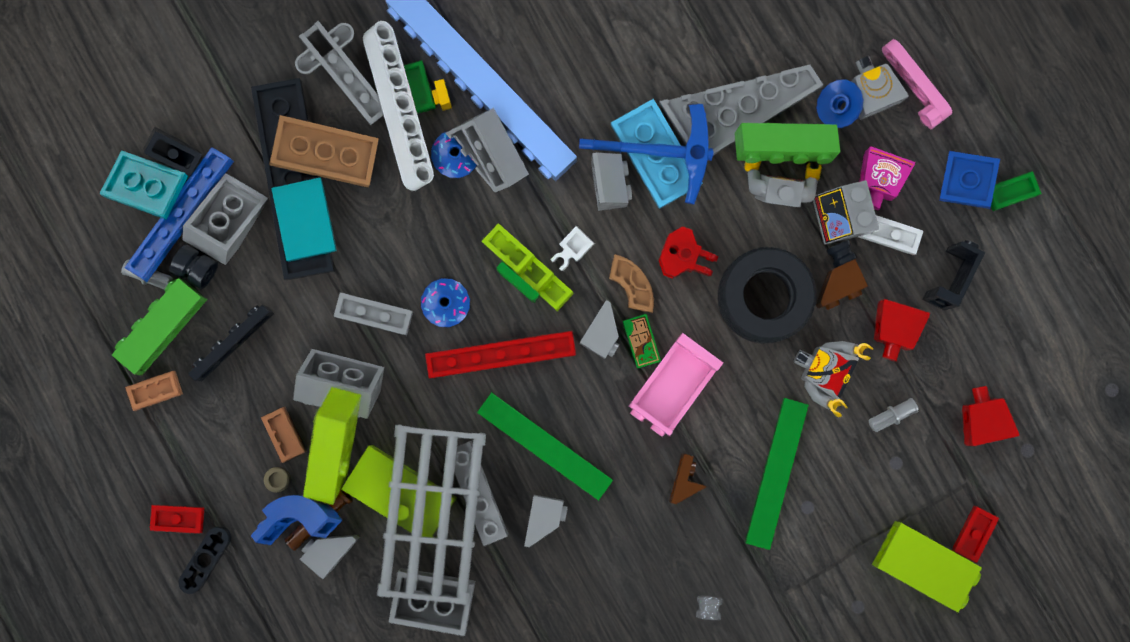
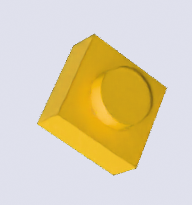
M444 79L434 81L436 89L432 90L435 104H440L443 111L451 109L452 106Z

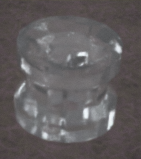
M697 596L699 609L696 611V617L706 620H721L719 606L722 605L723 599L714 596Z

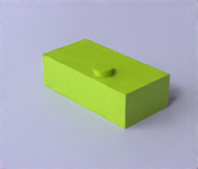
M331 387L315 417L303 497L331 505L334 504L348 475L361 401L360 394Z
M374 445L368 446L342 487V490L388 518L391 490L389 482L392 481L394 458ZM403 465L402 483L417 484L418 473ZM430 480L427 481V485L438 486ZM401 488L397 524L412 533L416 490ZM426 491L422 529L423 537H433L438 529L442 492ZM454 495L451 498V507L457 498Z

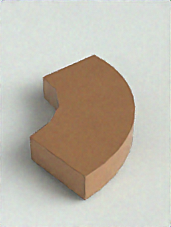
M614 254L609 279L617 282L625 290L628 297V308L653 313L654 298L648 279L632 261Z

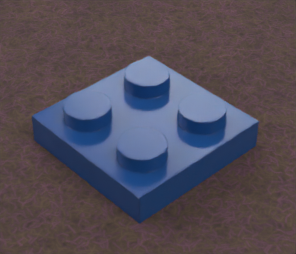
M949 151L939 201L990 209L1000 159Z

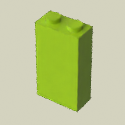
M897 521L892 525L872 563L876 568L958 613L960 609L967 605L969 600L968 594L972 586H976L979 582L982 567Z

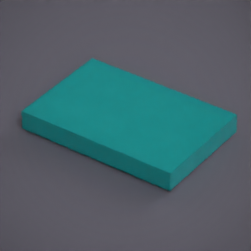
M121 150L99 194L105 198L167 220L188 175L179 170Z
M321 178L271 188L286 261L289 262L337 251Z

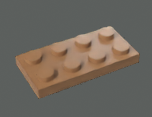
M280 115L270 165L369 187L379 138Z

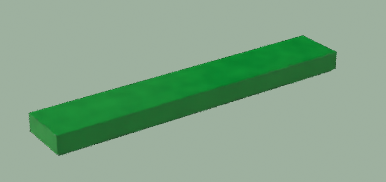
M492 392L477 413L598 501L613 480Z
M783 398L745 539L746 544L768 550L771 548L808 404Z

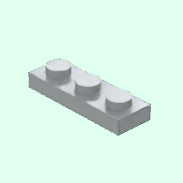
M344 293L339 294L334 313L336 318L406 336L413 315V311Z

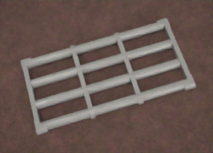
M395 425V453L392 481L389 482L391 490L386 533L383 534L385 546L381 583H378L377 596L468 605L472 548L475 547L473 535L477 496H480L478 487L482 448L485 446L486 434ZM407 432L422 434L417 484L402 483ZM432 435L448 436L443 486L427 485ZM458 437L473 439L468 489L453 488ZM401 488L416 490L412 535L396 534ZM426 491L442 492L437 538L422 536ZM452 493L467 495L463 540L447 539ZM395 540L411 541L406 591L390 590ZM421 543L436 544L431 594L416 593ZM447 545L462 547L457 597L441 595Z

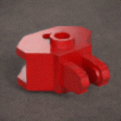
M682 226L668 235L658 261L663 276L671 279L685 271L690 273L695 271L706 276H712L713 271L710 268L698 265L696 261L698 257H701L710 262H717L718 256L702 250V246L696 243L693 231ZM674 248L676 254L670 253L669 249Z

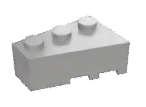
M494 108L446 132L450 139L454 137L462 146L460 150L465 157L469 155L477 164L476 171L494 192L508 188L529 175Z

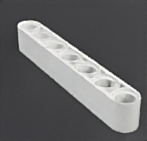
M379 21L364 33L363 42L402 182L407 189L415 191L433 180L434 173L394 30L389 23Z

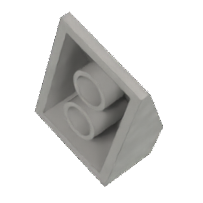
M225 173L183 225L182 240L226 265L244 241L267 203L268 198Z

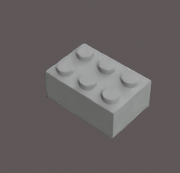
M311 349L296 374L293 400L321 407L331 387L360 394L361 401L358 417L367 419L381 391L384 367Z
M401 568L397 573L396 591H406L408 572L406 568ZM418 571L416 593L431 594L433 573ZM443 575L441 595L457 597L459 578ZM469 580L468 592H470L468 605L393 597L389 623L465 636L476 581Z

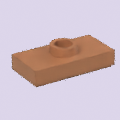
M170 371L125 387L133 411L183 395L176 371Z
M282 407L261 418L282 463L306 452L286 407Z

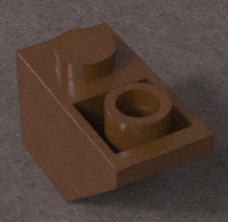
M855 259L827 272L816 303L818 309L825 306L826 310L840 305L839 299L847 296L851 300L863 294L861 289L868 287Z

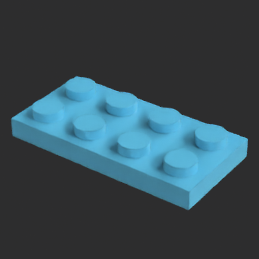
M654 99L610 124L620 142L681 146ZM627 153L659 209L687 194L688 172L685 158Z

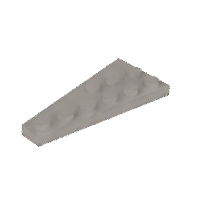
M806 65L769 76L757 77L745 82L740 81L707 89L696 94H687L671 100H662L659 104L685 145H687L691 133L689 105L703 104L708 127V148H713V155L735 142L734 133L741 123H766L820 89L823 83L811 65Z

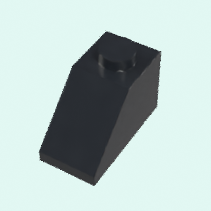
M155 126L143 148L144 154L189 176L192 175L202 156V153L182 140Z

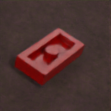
M151 505L150 531L203 533L205 507Z
M973 506L952 551L977 563L999 518L977 506Z

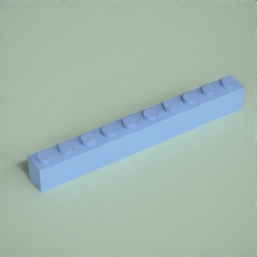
M385 0L389 8L387 10L388 14L396 22L399 19L405 25L403 29L412 39L417 37L422 42L421 48L427 55L431 56L433 54L439 60L437 64L446 74L451 72L455 76L454 82L462 91L467 89L473 95L471 100L480 109L484 107L487 111L492 108L495 109L513 144L518 142L524 148L522 153L531 162L535 160L540 165L538 169L547 179L552 177L557 181L577 162V156L426 0Z

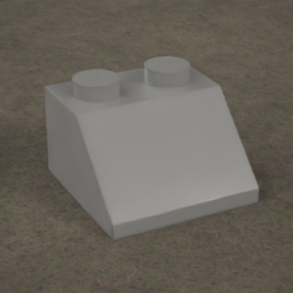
M592 153L591 165L598 211L627 207L628 200H632L631 186L625 183V176L629 175L627 161H622L621 154Z

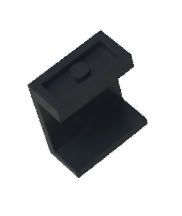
M965 240V242L961 241L947 247V253L963 260L949 290L941 286L928 290L922 300L944 311L960 306L985 254L984 251L979 249V245L972 241Z

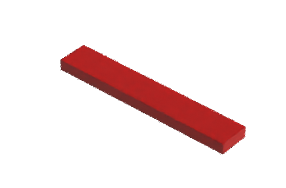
M567 331L427 353L425 357L428 377L430 379L576 356L573 332Z

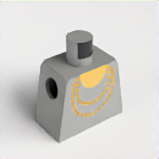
M869 56L856 62L860 75L854 77L851 82L861 89L864 98L863 109L859 115L860 120L900 104L909 97L888 64L874 68Z

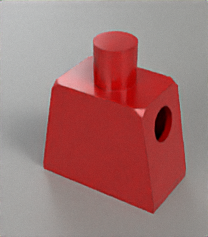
M886 299L879 301L874 341L886 344L882 358L897 361L900 349L913 350L930 313Z
M987 386L972 388L975 403L963 405L962 407L965 446H977L1020 436L1004 398L990 399Z

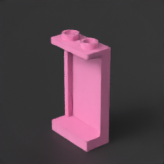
M682 333L629 404V407L633 409L630 414L641 422L644 419L648 420L653 424L650 428L663 437L664 434L670 436L711 377L722 366L723 362Z

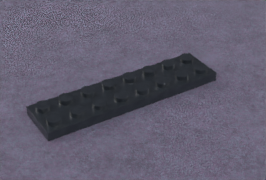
M300 78L252 86L251 90L284 280L335 272L332 253L286 261L271 189L318 178L315 175L270 165L280 115L309 122L302 81Z

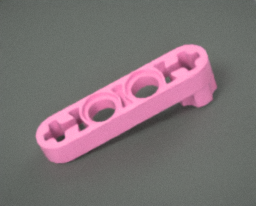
M895 39L882 47L883 54L925 106L918 112L922 123L933 129L952 114L950 105L904 47Z

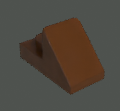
M681 454L669 500L673 504H677L707 487L688 481L689 476L693 477L696 468V462L693 461L694 456Z

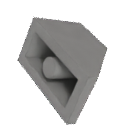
M605 301L579 343L603 359L607 355L612 357L619 347V344L616 343L619 336L609 301Z
M534 495L525 547L532 546L559 527L560 521L565 522L567 507L563 506L564 500Z
M357 535L319 538L316 541L311 539L302 549V552L305 554L300 560L319 577L324 579L360 537Z

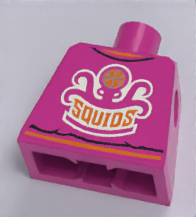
M869 147L864 153L859 182L867 180L874 210H880L883 199L892 201L897 197L915 162L874 147Z

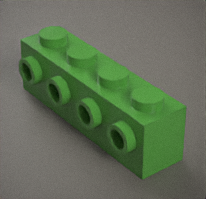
M741 123L734 133L737 161H746V163L770 161L772 164H778L784 161H793L795 164H803L810 161L817 162L818 164H828L840 153L837 124Z
M180 278L172 280L164 290L166 293L160 300L156 299L151 303L147 315L144 318L138 319L131 328L133 331L128 337L122 338L116 344V351L112 356L134 375H143L208 300L187 281Z

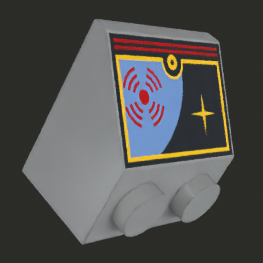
M867 180L844 185L815 195L813 204L824 245L871 234L879 229Z

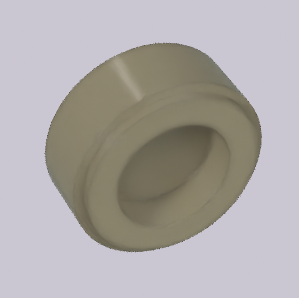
M282 467L271 468L264 476V485L271 492H282L290 484V474Z

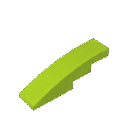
M499 223L482 240L484 245L535 289L557 312L574 294L570 288L560 281L552 271Z

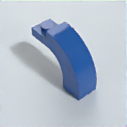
M298 495L284 496L274 500L262 510L267 518L259 523L251 537L256 543L272 545L290 524L300 521L311 536L326 538L342 519L326 503Z

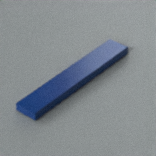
M211 147L184 184L167 220L163 218L158 220L124 268L145 282H148L182 235L183 225L228 171L234 161Z

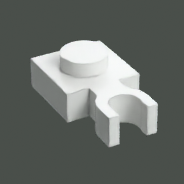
M576 226L559 244L564 250L561 253L555 254L550 260L555 262L559 257H562L564 264L559 269L564 271L572 257L579 261L595 243Z

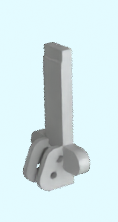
M317 21L305 33L299 35L301 41L308 48L295 61L296 69L301 74H310L322 65L370 125L384 115L378 94L342 51V48L354 38V30L351 25L340 23L327 32L321 23ZM317 30L333 48L324 57L318 53L307 39Z

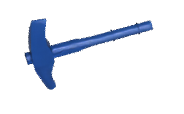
M703 104L689 105L691 133L686 146L640 144L595 139H580L579 149H591L593 151L603 150L685 158L688 172V191L685 203L694 205L698 196L707 160L712 161L714 153L713 148H708V127Z

